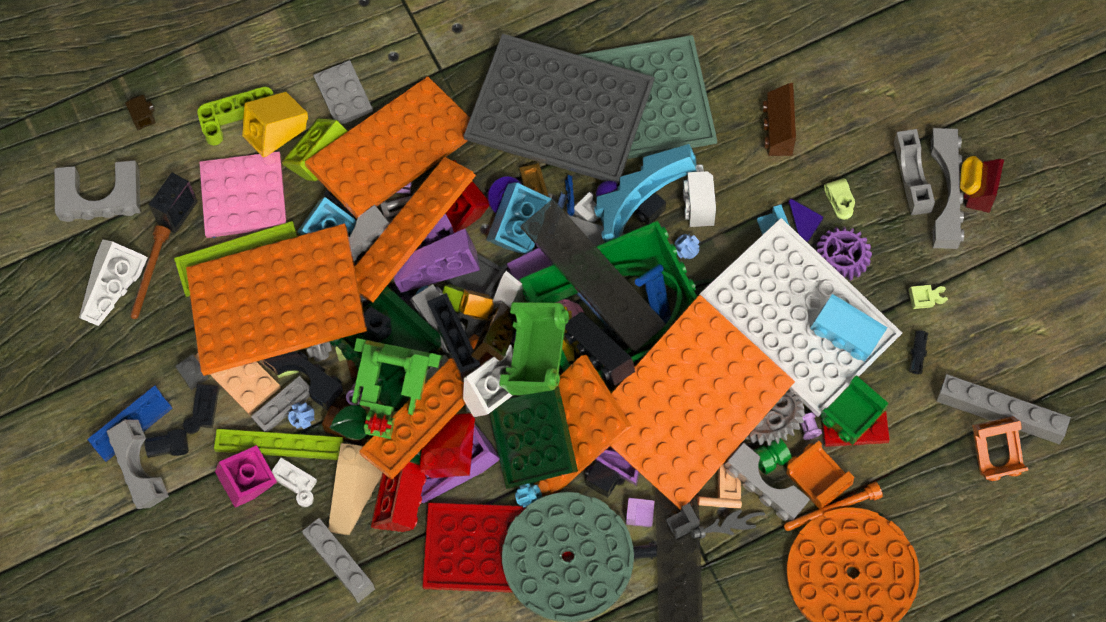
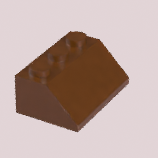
M788 83L768 92L767 99L763 100V113H767V118H764L763 127L768 135L764 137V148L768 149V156H793L796 141L793 83Z

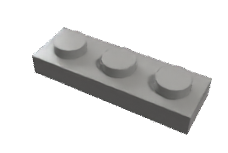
M300 376L297 377L252 415V420L263 432H269L289 415L288 411L293 410L292 405L296 403L302 404L310 397V386Z

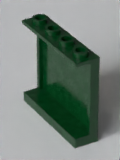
M388 286L384 288L373 303L370 302L363 308V313L369 307H372L391 319L392 332L381 343L433 353L442 346L441 335ZM358 333L329 341L333 347H338L341 350L343 356L348 361L352 360L359 370L362 352L354 351L356 339L372 340ZM382 362L377 385L382 386L381 389L386 391L405 376L406 371L404 367Z

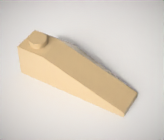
M341 443L328 527L331 533L351 534L362 514L364 506L370 500L374 488L382 478L383 472L360 455L359 450L363 446Z

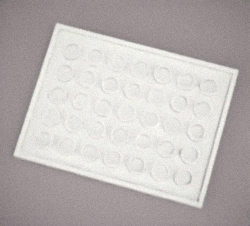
M782 218L699 294L795 381L789 390L794 392L795 396L799 395L801 401L817 417L821 415L824 408L827 409L840 396L856 375L859 377L902 334L893 323ZM832 294L888 327L865 362L853 358L849 352L835 347L831 341L817 336L810 329Z

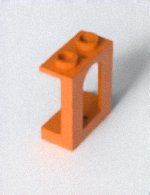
M1012 416L972 425L980 475L986 480L996 481L1001 479V476H1018L1022 472L1028 471V467L1023 464L1018 433V430L1022 429L1020 420ZM1006 433L1009 459L1001 467L993 466L989 460L986 437Z

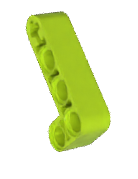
M261 87L201 105L197 113L207 143L213 146L220 144L223 141L221 126L244 119L245 103L274 95L273 91L268 87Z

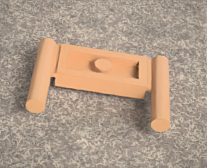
M735 451L718 469V498L698 497V505L741 508V481L738 478L731 477L724 467Z

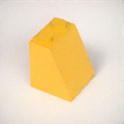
M287 92L247 102L244 106L242 136L262 157H267L306 129L307 111Z

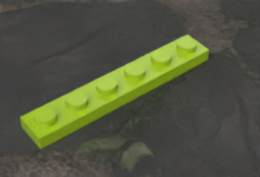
M217 429L214 450L215 452L240 453L257 445L262 455L338 460L341 443L344 444L343 437Z

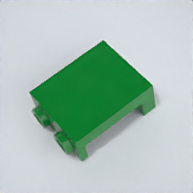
M856 375L840 396L827 409L824 408L822 410L820 418H822L825 426L833 428L838 432L841 440L853 445L887 410L889 403Z

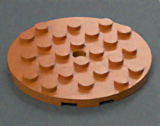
M834 509L823 513V515L813 521L811 520L799 532L788 556L786 574L789 591L800 612L810 622H899L910 609L917 594L919 564L913 546L905 537L904 532L895 523L867 509ZM850 567L856 568L859 576L852 579L847 575V569Z

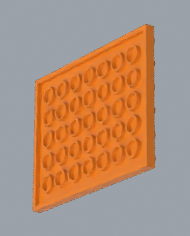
M345 224L186 267L200 367L204 376L367 331L348 231Z
M698 295L634 367L635 372L621 381L612 391V396L632 427L610 447L681 510L682 506L691 501L795 381L701 295Z

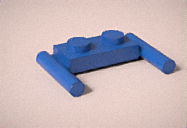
M661 264L656 265L635 280V284L639 287L646 283L645 289L648 294L653 321H658L657 324L645 332L647 338L656 335L671 318L662 274L663 266Z

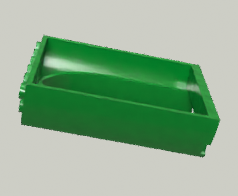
M658 221L519 279L522 283L523 295L527 303H555L613 278L632 275L641 276L656 265L661 264L663 266L664 283L677 293L676 306L667 324L656 335L643 343L624 350L632 357L633 364L639 362L697 298L694 292L696 290L692 279L687 278L685 274L687 270L684 263L678 261L676 257L678 255L674 244L669 243L667 239L669 238L668 232L664 226H660ZM562 350L559 369L563 374L570 367V364Z

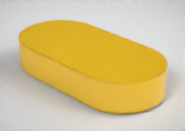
M976 156L968 157L963 162L961 168L960 189L967 195L976 193L981 186L983 163Z

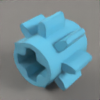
M529 483L521 485L520 489H517L515 498L519 506L527 508L529 504L542 498V493L537 485Z

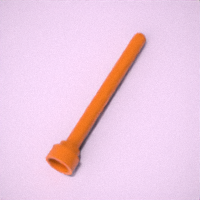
M875 481L868 484L863 492L785 523L784 529L791 531L808 524L811 520L813 521L823 515V513L834 509L847 508L866 499H873L874 501L883 497L881 488Z

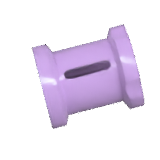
M814 413L805 414L803 416L804 422L799 423L804 432V440L814 439L822 434L814 419L816 417Z

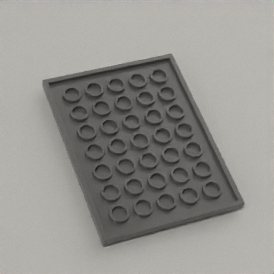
M502 34L465 131L464 140L603 181H614L619 185L620 177H622L655 77Z

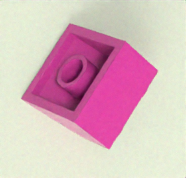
M257 445L220 461L215 470L235 508L254 500L277 483Z

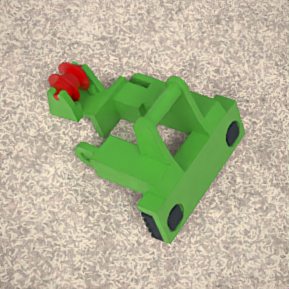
M357 338L354 351L362 352V358L352 403H358L361 387L363 386L359 405L370 407L364 425L365 434L391 439L395 418L391 417V412L394 411V407L378 404L382 386L377 385L382 362L404 367L406 374L401 395L411 397L408 414L413 415L417 399H422L428 366L441 368L443 355Z

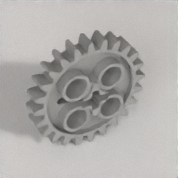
M788 389L745 439L750 438L752 443L758 440L760 445L767 441L768 445H771L772 440H775L777 444H779L780 438L787 440V434L794 436L793 429L800 430L799 423L804 422L803 416H805L800 396H795L794 392H789Z

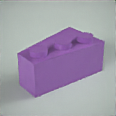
M610 446L594 460L637 486L640 473Z

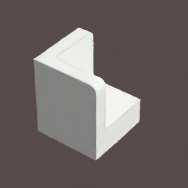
M589 192L574 207L575 213L573 217L595 223L599 219L595 214L594 206L597 204L593 201V194Z

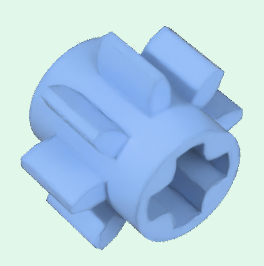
M683 234L675 241V248L680 259L682 257L692 259L699 253L700 246L698 244L700 241L695 235Z
M306 402L292 405L293 410L288 411L289 422L296 426V429L301 427L305 429L311 426L310 422L315 420L312 407L307 405Z

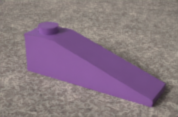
M475 424L470 476L430 478L426 475V482L421 493L422 503L483 473L500 460L490 441Z

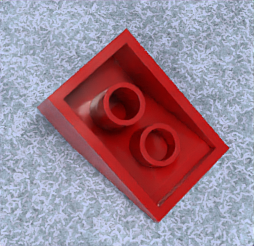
M472 413L454 415L422 448L421 472L430 478L470 476L475 417H473Z

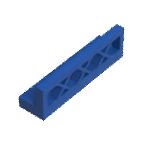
M153 386L87 440L103 460L107 462L115 455L107 434L108 430L124 420H139L144 432L173 408L161 395L157 387Z

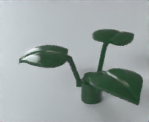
M403 378L386 391L381 389L380 403L392 406L399 411L411 399L409 396L401 395L404 383ZM357 405L343 408L333 419L330 429L352 440L363 439L367 435L364 430L367 416L366 410ZM422 449L411 459V463L420 465Z

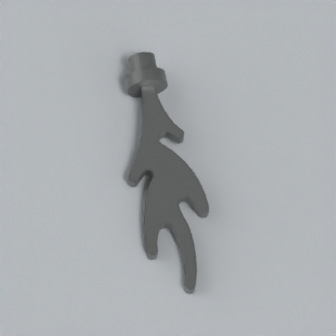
M736 510L727 515L720 526H718L719 519H715L706 528L702 525L697 526L696 529L691 530V535L693 538L699 539L705 538V533L712 532L734 535L730 528L737 530L756 528V525H747L746 521L755 516H764L765 513H751L738 519L737 516L742 510Z

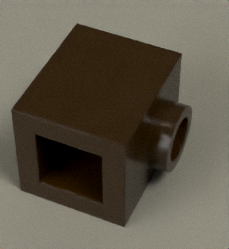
M144 95L133 97L125 102L137 131L156 123L152 112L155 111L150 100L146 102Z

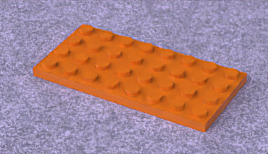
M426 77L306 160L305 166L358 219L360 215L375 205L377 207L436 165L444 157H447L468 142L464 140V134L470 117L429 77Z

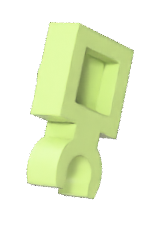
M931 285L913 286L908 289L913 309L930 308L935 305V302L943 304L948 300L947 297L942 298L939 296V293H943L946 290L942 286L933 291Z

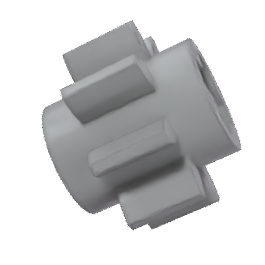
M329 342L307 347L306 350L309 358L314 357L315 361H322L330 356L329 352L332 351V347Z

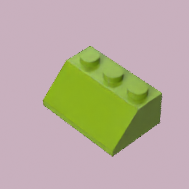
M318 118L281 163L305 180L316 181L318 179L305 166V161L348 131L337 120Z

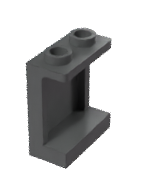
M477 254L479 271L444 280L447 285L452 284L466 290L487 294L494 299L503 274L506 271L508 272V267L505 265L500 267Z

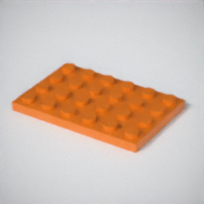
M587 355L580 356L560 375L558 385L578 472L534 482V485L540 488L542 497L559 493L632 427Z

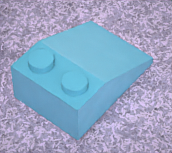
M324 197L318 201L296 233L301 236L345 224L348 236L350 237L357 221Z

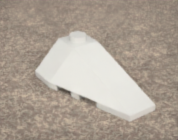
M103 239L94 259L79 318L99 326L114 308L117 300L124 296L127 288L133 281L139 278L148 257Z

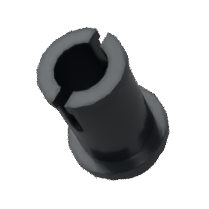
M649 542V545L633 546L634 559L651 558L653 560V557H657V547L652 542Z

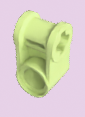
M842 178L826 183L824 185L825 193L836 216L843 220L849 219L853 215L855 199L852 196L847 180Z

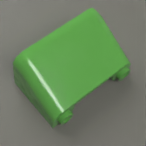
M512 302L510 313L515 314L517 322H513V327L517 331L511 368L506 367L508 374L500 376L499 385L511 395H527L552 391L560 382L559 366L565 325L569 320L568 311L560 303Z

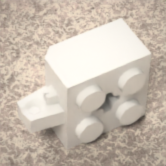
M697 165V172H689L687 180H684L685 220H689L690 227L714 226L716 204L713 175L708 171L704 172L703 165Z

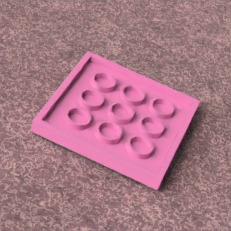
M272 152L267 157L256 154L200 162L206 238L257 232L287 223L280 152Z

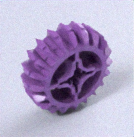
M845 226L842 228V231H839L837 227L834 228V233L828 230L826 236L822 235L820 238L821 242H818L816 246L818 248L816 251L844 278L848 277L850 281L853 280V275L858 278L861 272L864 273L866 271V266L870 265V258L872 256V253L869 251L871 246L866 244L867 238H860L861 231L854 234L853 228L849 232L846 231ZM832 245L834 253L829 258L827 249ZM858 250L860 259L855 263L853 255Z

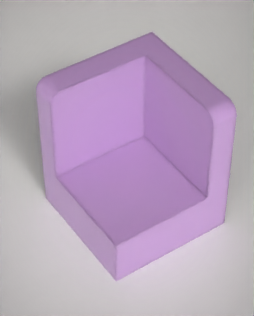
M629 498L626 525L652 527L655 501Z

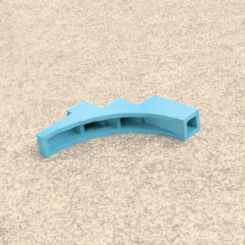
M690 144L643 157L641 171L620 177L618 191L597 197V205L594 206L596 216L601 218L604 226L601 234L605 243L621 236L631 215L653 193L665 185L688 175L689 172H697L696 157Z

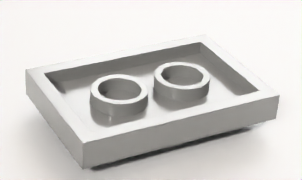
M350 60L313 75L333 120H337L341 125L373 112L372 106Z

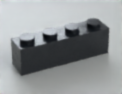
M446 293L427 301V304L460 378L464 382V377L481 365L478 360L471 356L473 348Z
M583 312L568 320V323L565 325L563 340L567 345H572L579 356L587 355L594 368L600 372L604 380H609L615 386L635 372L632 357Z

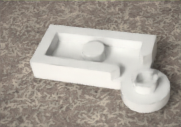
M280 458L272 470L277 482L297 494L296 500L300 506H310L314 501L313 494L310 491L317 483V480L283 458Z

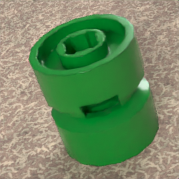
M781 438L779 439V444L772 440L771 445L767 443V447L759 446L753 450L760 456L758 468L764 475L774 471L777 465L783 466L792 459L789 449Z

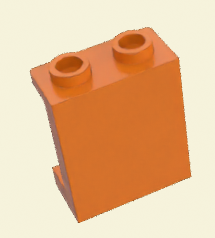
M820 441L815 444L810 443L803 450L804 453L799 457L794 456L787 463L786 474L819 509L829 505L851 487L854 482V476L849 471L845 473L822 449Z

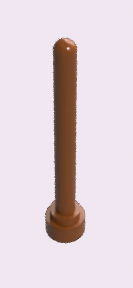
M155 226L153 239L155 241L130 316L132 319L139 317L162 244L169 239L171 231L166 227Z

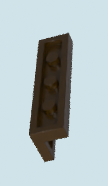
M501 302L487 319L471 354L476 360H479L486 351L500 362L506 355L516 331L513 327V322H517L515 314L510 313L511 308L504 302Z

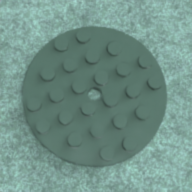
M573 492L556 493L542 497L529 504L518 517L516 516L507 531L502 551V564L507 583L521 604L543 618L558 622H578L593 618L609 609L621 597L630 581L634 562V551L630 533L621 517L599 499ZM572 552L574 559L570 563L562 559L563 553Z

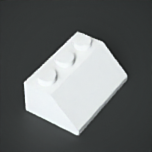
M509 345L506 355L501 362L493 356L464 377L463 400L473 417L489 414L513 396L499 385L500 376L508 374L506 367L511 368L514 350L511 345Z

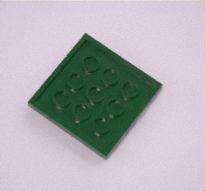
M556 386L552 391L527 394L506 400L489 413L506 489L578 472L559 386Z

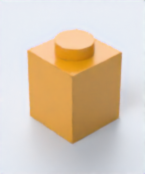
M464 289L459 310L463 314L487 320L488 315L493 311V299L487 294Z

